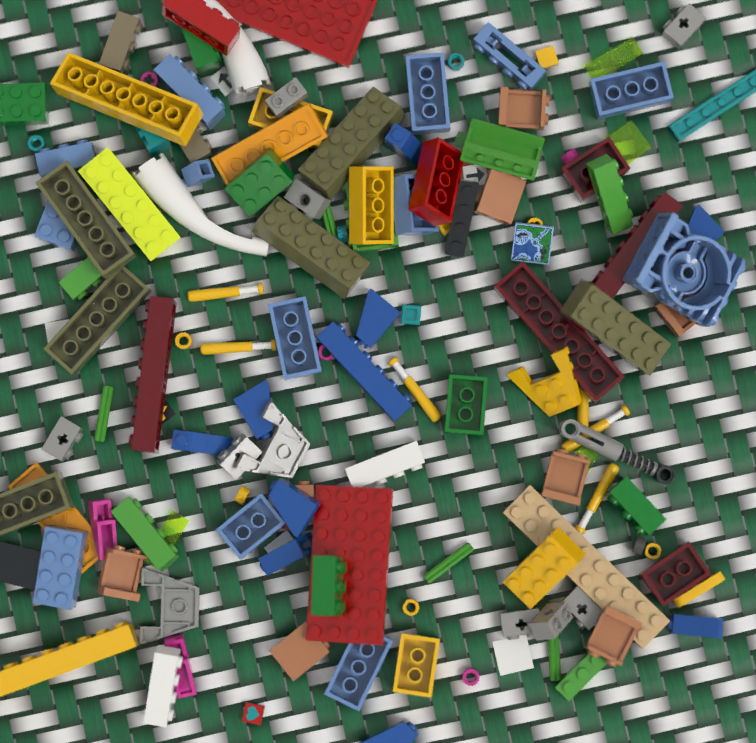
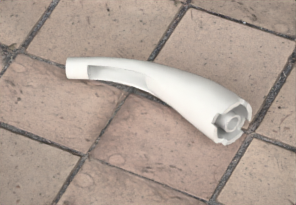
M204 0L211 9L216 8L220 10L225 18L234 19L216 0ZM241 28L240 37L228 56L222 54L235 97H239L240 93H243L244 97L259 92L260 87L266 85L269 88L271 86L267 70L257 50Z
M164 153L159 154V160L153 157L139 167L140 173H132L138 185L152 201L175 221L193 233L229 249L267 257L269 244L260 237L253 236L252 239L235 235L208 219Z

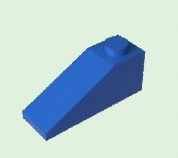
M174 430L171 449L219 455L224 449L227 450L232 445L233 438Z

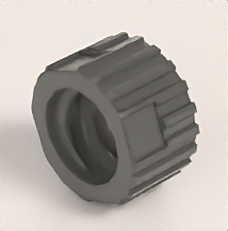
M637 535L632 552L641 555L646 544V538Z

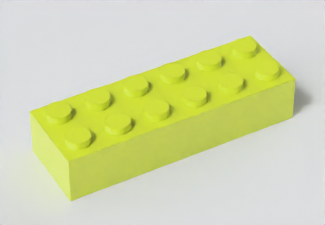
M108 147L78 170L150 261L154 260L181 238Z

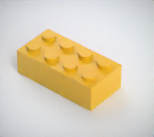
M260 87L248 121L249 127L261 130L277 121V118L265 102L268 97L275 93L274 91ZM302 101L282 117L304 106L307 102ZM311 104L324 129L328 132L333 118V111ZM325 139L312 145L311 148L317 149Z
M349 167V244H394V167Z
M557 527L506 577L503 583L531 609L582 560L586 553Z

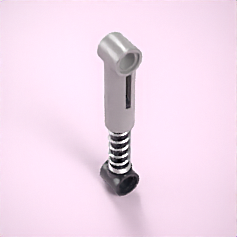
M564 419L559 424V433L563 437L613 461L620 459L621 462L624 461L627 465L630 464L633 468H638L639 471L643 470L645 474L648 473L658 483L666 485L672 483L675 479V471L671 466L656 463L655 461L651 462L650 459H644V456H638L637 453L626 450L624 444L576 420ZM568 423L574 426L571 434H567L565 431V426ZM581 432L595 439V441L588 440L580 436L579 433ZM663 469H666L668 472V476L666 479L662 480L660 477V472Z

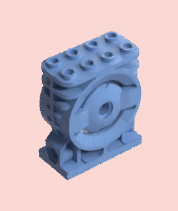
M657 213L622 281L628 285L635 286L643 292H653L661 303L677 310L680 315H685L690 321H695L698 326L710 327L719 320V313L728 303V296L737 286V279L746 269L743 258L736 257L735 253L726 251L724 246H721L713 239L702 235L690 234L688 224L680 220L679 216L675 213ZM687 241H689L685 251L672 254L676 249L685 248ZM685 268L688 271L686 278L683 275V271ZM697 292L695 295L690 296V297H687V298H683V299L681 300V298L683 297V295H689V294H692V293Z

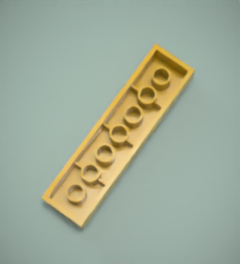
M70 52L67 53L50 82L56 94L185 147L204 115L197 103Z
M127 621L114 625V630L109 631V628L95 632L96 636L91 638V635H87L77 639L78 643L74 645L71 641L58 646L59 650L57 651L52 648L41 652V657L37 658L36 655L24 658L22 659V664L14 662L3 666L4 670L0 671V697L139 646L140 642L133 623L127 624Z

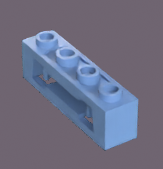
M489 22L473 39L474 48L482 54L484 52L488 55V60L492 64L501 66L503 73L509 78L514 77L518 81L517 84L523 90L528 89L531 91L546 73L543 67ZM497 42L501 43L500 47L504 49L508 54H510L521 65L525 64V66L521 69V73L518 71L519 68L516 65H514L509 59H507L495 48L497 46Z

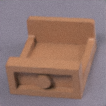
M500 87L498 125L510 129L543 130L544 125H548L549 114H545V106H549L550 95H546L545 89H542V91H528Z
M488 168L486 170V173H488L478 203L474 205L473 212L504 225L512 224L526 181L521 179L522 177Z
M697 292L692 293V294H689V295H683V297L681 298V300H682L683 298H687V297L693 296V295H695ZM661 302L654 307V310L676 338L696 324L695 321H690L685 315H680L677 310Z
M557 448V452L552 451L541 496L580 506L581 495L591 460H587L586 455L576 453V456L568 455L569 451Z
M114 545L113 548L107 547L96 593L139 602L140 594L136 592L143 560H148V557L143 555L142 550L132 548L131 552L125 551L123 546Z
M605 605L585 648L589 649L588 654L596 658L601 655L607 658L606 663L614 667L617 664L622 666L628 649L637 631L640 630L642 623Z
M307 621L270 650V653L293 681L330 652L328 649L330 644L328 642L306 640Z

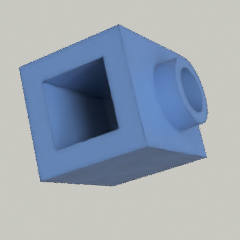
M209 159L194 161L181 169L187 187L202 185L215 177Z

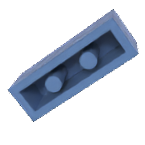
M80 140L76 142V145L62 144L58 146V149L44 148L39 150L40 153H36L35 157L40 177H44L66 160L75 171H78L96 157L93 143L91 141L88 142V140Z

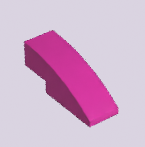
M108 498L88 500L91 530L99 560H104L107 547L113 548L114 545H117L115 519L112 518L111 499Z
M184 634L165 637L164 645L181 649L180 656L183 657L182 666L177 670V674H180L179 684L175 686L178 699L197 695Z

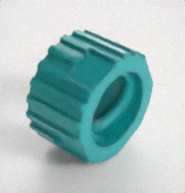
M453 53L449 56L447 63L451 70L459 71L463 68L465 60L461 54ZM458 58L460 60V64L458 66H454L452 64V59Z
M33 135L28 140V147L31 151L40 153L39 150L45 148L46 142L41 136ZM40 140L41 145L37 148L33 147V142Z
M346 225L338 226V239L343 243H347Z

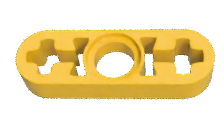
M718 571L694 585L673 601L677 608L724 581L725 577L721 571Z

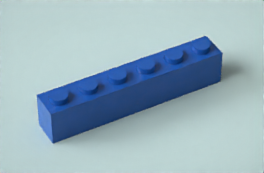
M333 321L316 339L321 345L325 346V349L333 355L335 360L395 423L411 408L410 402L412 400L405 393L401 394L397 390L399 386L392 379L388 380L384 376L385 371L379 365L375 366L371 362L372 357L366 351L362 352L358 348L359 343L353 337L348 338L345 334L346 329L340 323L335 324Z

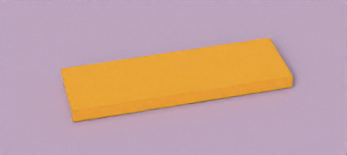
M307 103L216 154L211 159L227 185L233 177L269 147L284 162L327 138L328 134L311 104Z
M36 462L7 487L11 490L48 474ZM76 507L37 522L44 531L45 526L49 525L88 531L81 575L99 560L91 525Z

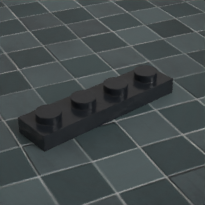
M460 179L445 251L447 255L464 258L479 186L478 182Z

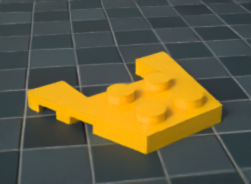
M567 346L551 354L552 359L560 370L557 373L536 382L531 380L524 366L518 367L507 374L549 417L573 408L582 402L577 380L573 376V364L569 360L568 354L570 352Z

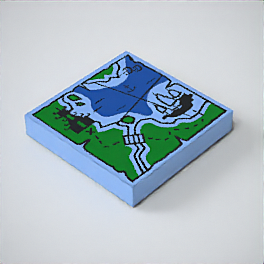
M516 222L511 260L549 265L554 226Z

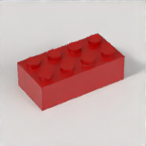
M165 0L162 4L163 16L228 56L240 37L241 27L239 23L232 18L227 19L222 16L223 13L216 8L211 9L204 0Z
M439 137L422 143L408 209L433 226H439L452 221L464 161L460 160L462 152Z

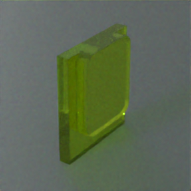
M632 120L608 136L627 164H630L652 148Z

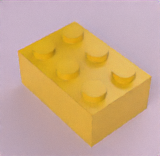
M401 633L393 692L432 697L440 638Z

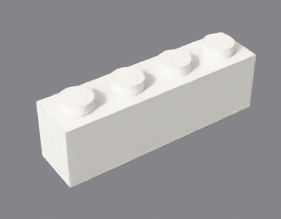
M415 441L345 468L352 487H368L372 483H375L377 486L387 482L386 478L393 476L395 479L405 475L404 471L411 469L413 472L423 468L422 464L425 463L418 442Z
M158 645L155 650L143 722L145 724L166 728L168 722L173 720L174 710L171 709L172 703L175 704L177 692H174V688L178 686L180 674H177V670L181 668L183 657L180 656L181 649Z

